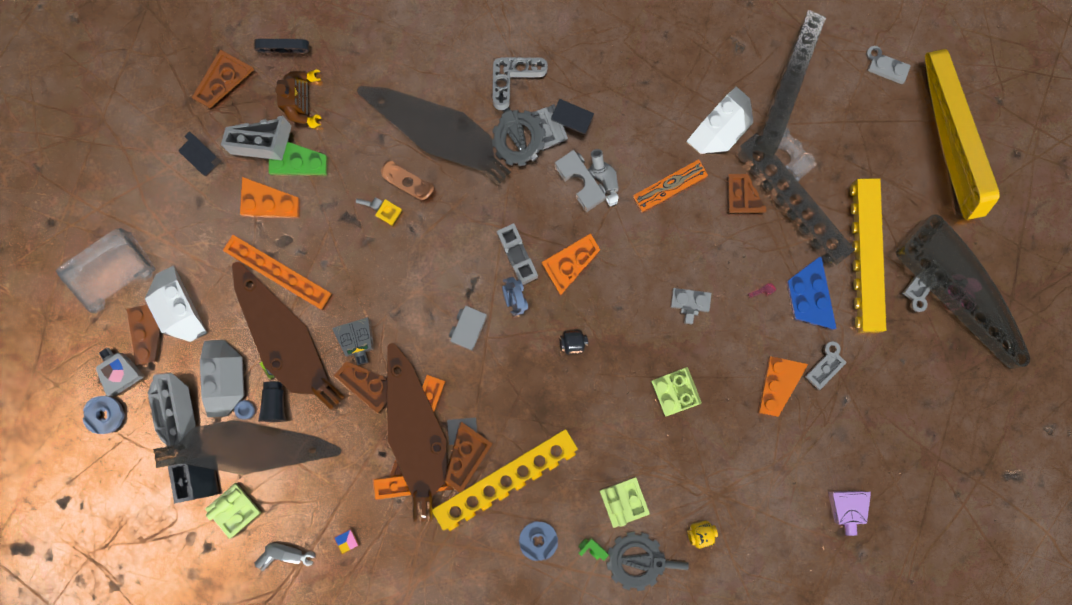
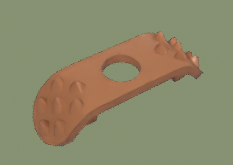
M386 161L382 166L381 174L383 178L401 190L421 200H425L432 194L434 190L432 183L420 179L399 167L395 162ZM406 177L411 178L413 185L405 187L402 184L403 179Z

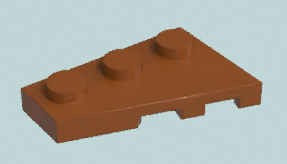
M143 305L127 308L135 365L157 362L161 331L149 306Z
M347 361L334 374V378L375 413L378 414L387 404V377L375 374Z
M460 422L444 480L446 484L459 493L463 491L493 444L463 422Z

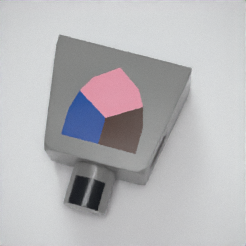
M110 348L99 352L104 362L96 367V371L107 396L114 397L145 377L124 353L114 355Z

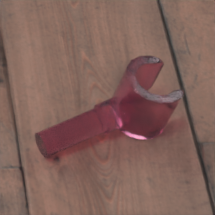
M768 283L748 295L751 298L765 291L769 296L776 291V288L772 283Z

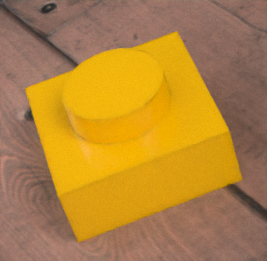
M385 199L375 216L393 226L402 209Z

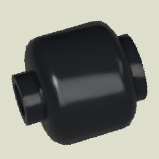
M580 329L565 330L562 336H559L560 349L567 355L583 353L585 346H588L587 335H583Z

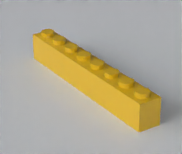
M857 179L850 186V194L853 196L851 214L854 215L851 229L855 237V241L852 243V250L855 252L853 270L856 271V279H854L853 285L854 290L857 291V298L854 300V307L857 309L855 327L858 328V333L886 331L881 180Z

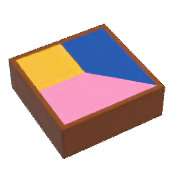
M352 528L333 537L341 555L360 546Z

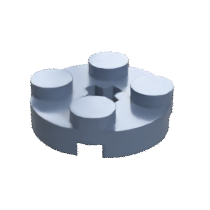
M514 277L503 279V282H506V285L502 286L507 307H512L513 311L510 312L514 316L523 314L524 310H528V303L523 298L522 291L524 288L521 280L516 281Z
M109 396L94 397L86 403L83 409V423L85 427L96 434L114 432L119 428L125 417L119 401ZM100 411L107 412L106 419L99 418L101 415L99 413Z
M534 521L522 529L519 536V545L522 553L527 558L533 561H542L550 558L555 553L558 546V537L550 524L543 521ZM535 536H542L543 545L538 544L535 546L533 538Z

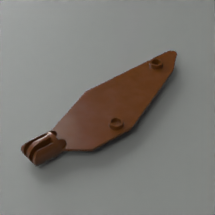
M234 262L232 264L234 291L263 366L291 393L315 395L332 410L334 407L322 394L335 405L339 404V401L328 388L341 400L344 396L328 381L306 325L240 262ZM248 283L253 284L251 288H248L246 285Z
M390 343L387 346V441L413 498V522H417L418 519L417 502H419L420 522H425L426 502L428 522H433L432 497L444 484L447 472L446 439L412 364L396 344ZM394 368H399L400 373H394Z

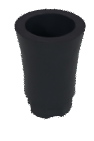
M263 382L259 422H286L283 400L284 390H282L283 384L281 382Z

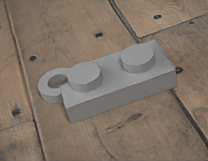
M871 46L867 50V58L871 60L867 71L900 84L905 82L911 65L882 55V50L878 46ZM871 51H876L877 56H872Z
M928 263L923 264L903 291V294L912 300L911 306L916 312L926 310L928 303L925 297L942 275ZM917 301L922 302L921 308L917 307Z
M832 341L825 345L824 350L827 355L805 376L818 390H821L847 363L839 355L841 348L837 342ZM831 345L836 348L834 353L829 351Z

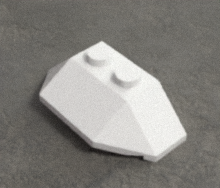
M735 87L706 117L686 142L700 154L729 151L754 123L750 98L738 87Z
M175 266L157 273L145 300L161 333L189 342L207 334Z

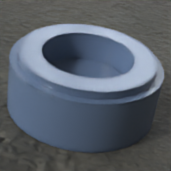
M243 400L236 404L234 412L239 419L247 420L253 417L255 407L252 402Z

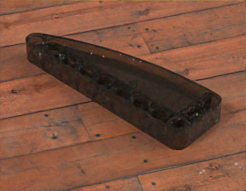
M935 214L923 219L897 247L896 255L898 259L1008 368L1015 369L1027 366L1030 363V355L1023 337L1005 300L985 268L967 244L940 215Z

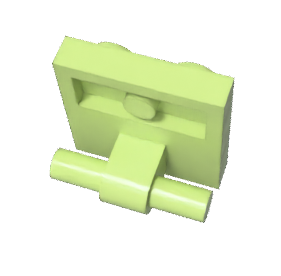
M688 367L652 380L665 417L702 403Z
M636 477L599 490L613 528L624 526L628 522L650 514Z
M234 483L205 508L207 511L206 517L209 520L213 519L229 539L261 513L237 483Z

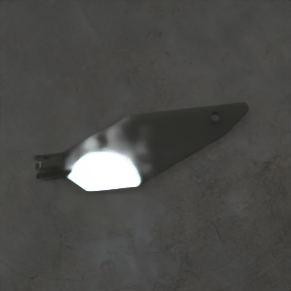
M360 86L357 89L358 94L425 153L480 170L498 186L501 184V181L506 179L505 175L508 176L511 173L494 157L491 136L464 112L389 88ZM381 100L385 101L383 104L379 103Z
M230 420L193 427L178 444L155 448L153 453L155 454L156 468L187 464L245 475L338 456L341 454V449L317 436ZM313 449L316 452L310 453L309 450Z

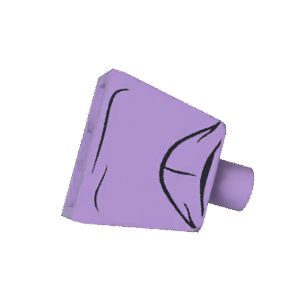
M828 492L834 522L845 524V535L856 536L857 524L867 523L870 492Z

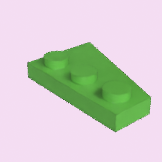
M287 142L282 160L269 159V174L327 175V156Z

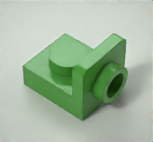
M592 537L589 540L585 538L578 546L580 548L578 554L581 556L588 548L591 549L590 554L597 560L601 558L604 561L609 556L608 552Z

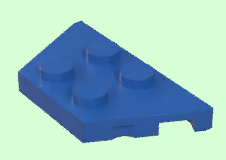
M818 257L786 282L794 319L833 330L837 329L822 257Z

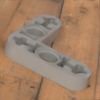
M501 57L496 59L493 63V106L498 110L508 108L510 104V77H543L548 70L547 61L543 58ZM518 64H523L526 68L519 71L515 67ZM500 65H504L503 74H500ZM537 65H541V70H537ZM503 80L507 84L504 87H499L496 83ZM499 93H503V103H499Z

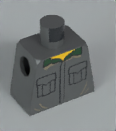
M367 317L333 327V332L345 356H355L357 366L368 363L366 352L374 349L371 320Z

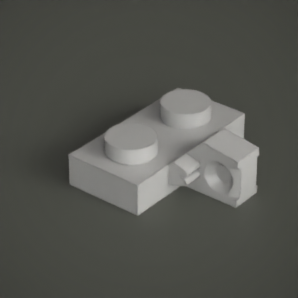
M673 288L671 308H679L681 313H685L684 324H693L694 315H698L699 311L709 312L711 293Z

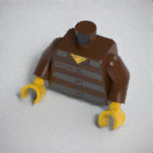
M312 70L308 73L306 71H291L282 80L277 81L275 88L277 106L285 113L288 120L301 124L308 123L311 128L321 125L315 121L321 119L320 115L308 117V81H306L307 79L310 82L321 80L320 78H315L314 75L319 73L320 70Z

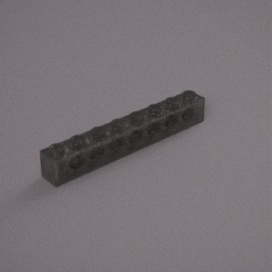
M808 10L802 20L757 142L756 150L771 156L778 150L826 17Z
M758 133L739 146L736 150L739 159L750 166V172L755 177L758 176L764 189L768 192L770 191L775 196V202L785 208L788 218L792 221L795 220L799 225V231L809 237L813 248L823 254L822 258L828 265L835 266L855 251ZM753 154H759L761 161H756L753 158ZM765 168H771L773 176L767 175ZM778 182L784 183L786 187L784 191L778 188ZM790 197H795L798 204L792 205L789 200ZM802 211L809 213V220H805L802 217ZM815 226H819L822 229L821 235L815 233ZM827 240H830V241L833 242V244H834V249H833V250H832V249H829V248L827 247V245H826Z

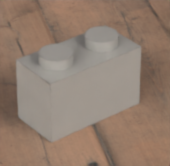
M465 306L464 310L460 309L456 318L459 320L456 327H452L449 337H451L450 341L473 351L487 314Z

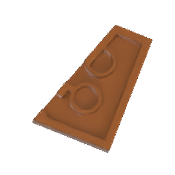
M220 49L193 94L192 99L210 109L255 69Z

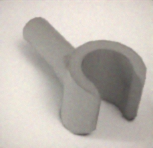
M376 197L372 202L356 199V203L367 205L376 211L379 210L383 203Z

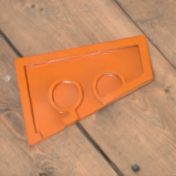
M242 177L240 215L299 217L300 199L298 197Z
M590 233L541 262L560 295L595 257L600 248Z
M769 356L758 413L779 417L808 364Z

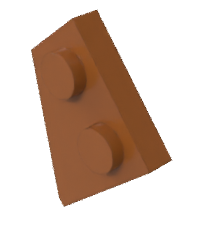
M729 174V213H765L766 207L763 205L749 175Z

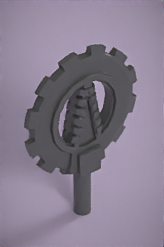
M499 93V103H503V93ZM508 106L507 109L503 110L504 113L501 114L502 117L499 119L500 123L498 126L493 128L494 139H491L492 147H495L497 150L496 156L499 159H505L506 164L513 166V163H518V166H523L529 160L534 161L538 157L537 153L539 150L543 151L545 146L543 137L546 136V131L540 125L542 121L537 116L535 118L531 116L532 112L524 110V113L519 112V110L512 111ZM523 125L528 127L531 132V142L528 147L525 141ZM507 133L520 151H512L507 146Z
M628 532L624 538L619 536L614 541L616 543L614 547L609 548L610 562H607V568L612 571L613 576L611 578L615 583L619 581L623 584L622 588L630 590L631 587L637 588V591H642L649 584L651 587L658 582L656 578L659 574H663L665 568L688 570L689 562L666 560L664 552L660 553L658 548L660 544L656 540L652 541L649 539L648 534L642 532L641 535H635V532ZM631 547L643 548L648 553L623 556L625 551ZM622 564L646 572L637 576L630 575L624 570Z

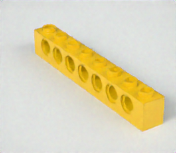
M565 429L432 509V512L442 530L444 531L448 528L451 531L459 526L458 522L465 518L468 521L476 516L475 511L480 508L484 511L491 507L493 500L498 498L501 501L510 495L508 491L513 488L517 491L526 485L525 481L532 478L534 481L543 475L541 471L546 468L549 470L554 469L560 465L558 461L563 458L566 461L576 455L575 451L578 448ZM558 445L561 447L562 452L559 456L551 454L552 446ZM538 455L545 458V463L542 466L534 464V458ZM524 465L528 468L529 471L526 476L518 475L517 469L519 466ZM505 475L509 476L512 480L509 486H503L500 482L501 478ZM486 486H492L495 489L493 496L485 495L484 488ZM469 496H475L478 499L476 506L468 505L467 499ZM458 506L461 509V515L458 517L453 516L450 512L451 507Z

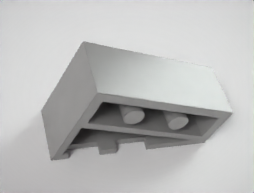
M279 116L274 120L267 121L264 119L260 120L259 123H244L226 127L221 146L233 155L282 160L292 125L284 116Z

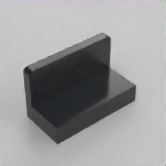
M559 98L551 120L586 134L593 120L594 113Z
M189 131L184 136L188 141L178 151L202 175L207 176L221 160Z

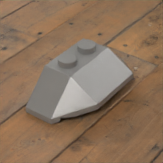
M225 340L204 341L200 356L202 402L207 418L225 417L231 413L244 396L243 357Z
M173 373L155 374L148 391L155 432L166 445L168 451L186 450L195 428L189 388Z

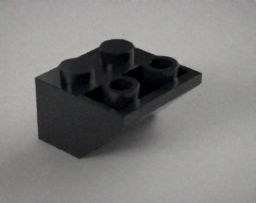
M213 456L168 465L174 504L219 495Z

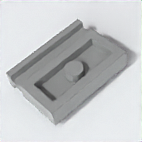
M554 104L532 112L531 115L534 118L537 116L542 121L540 124L542 129L545 128L546 136L543 137V142H545L543 150L560 144L563 141H568L563 125L551 120L555 110Z

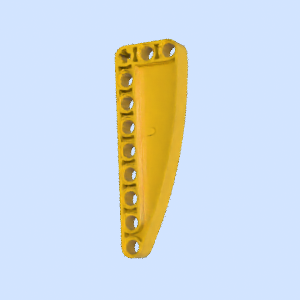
M942 49L927 52L925 54V64L935 119L961 213L965 220L984 217L999 200L997 183L948 50Z

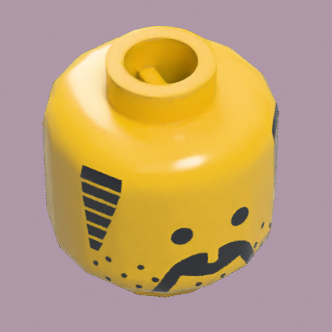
M706 520L691 524L690 530L687 531L690 544L695 545L699 549L714 545L715 537H718L716 526H712Z

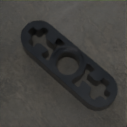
M255 39L254 51L260 53H308L309 41L304 39Z

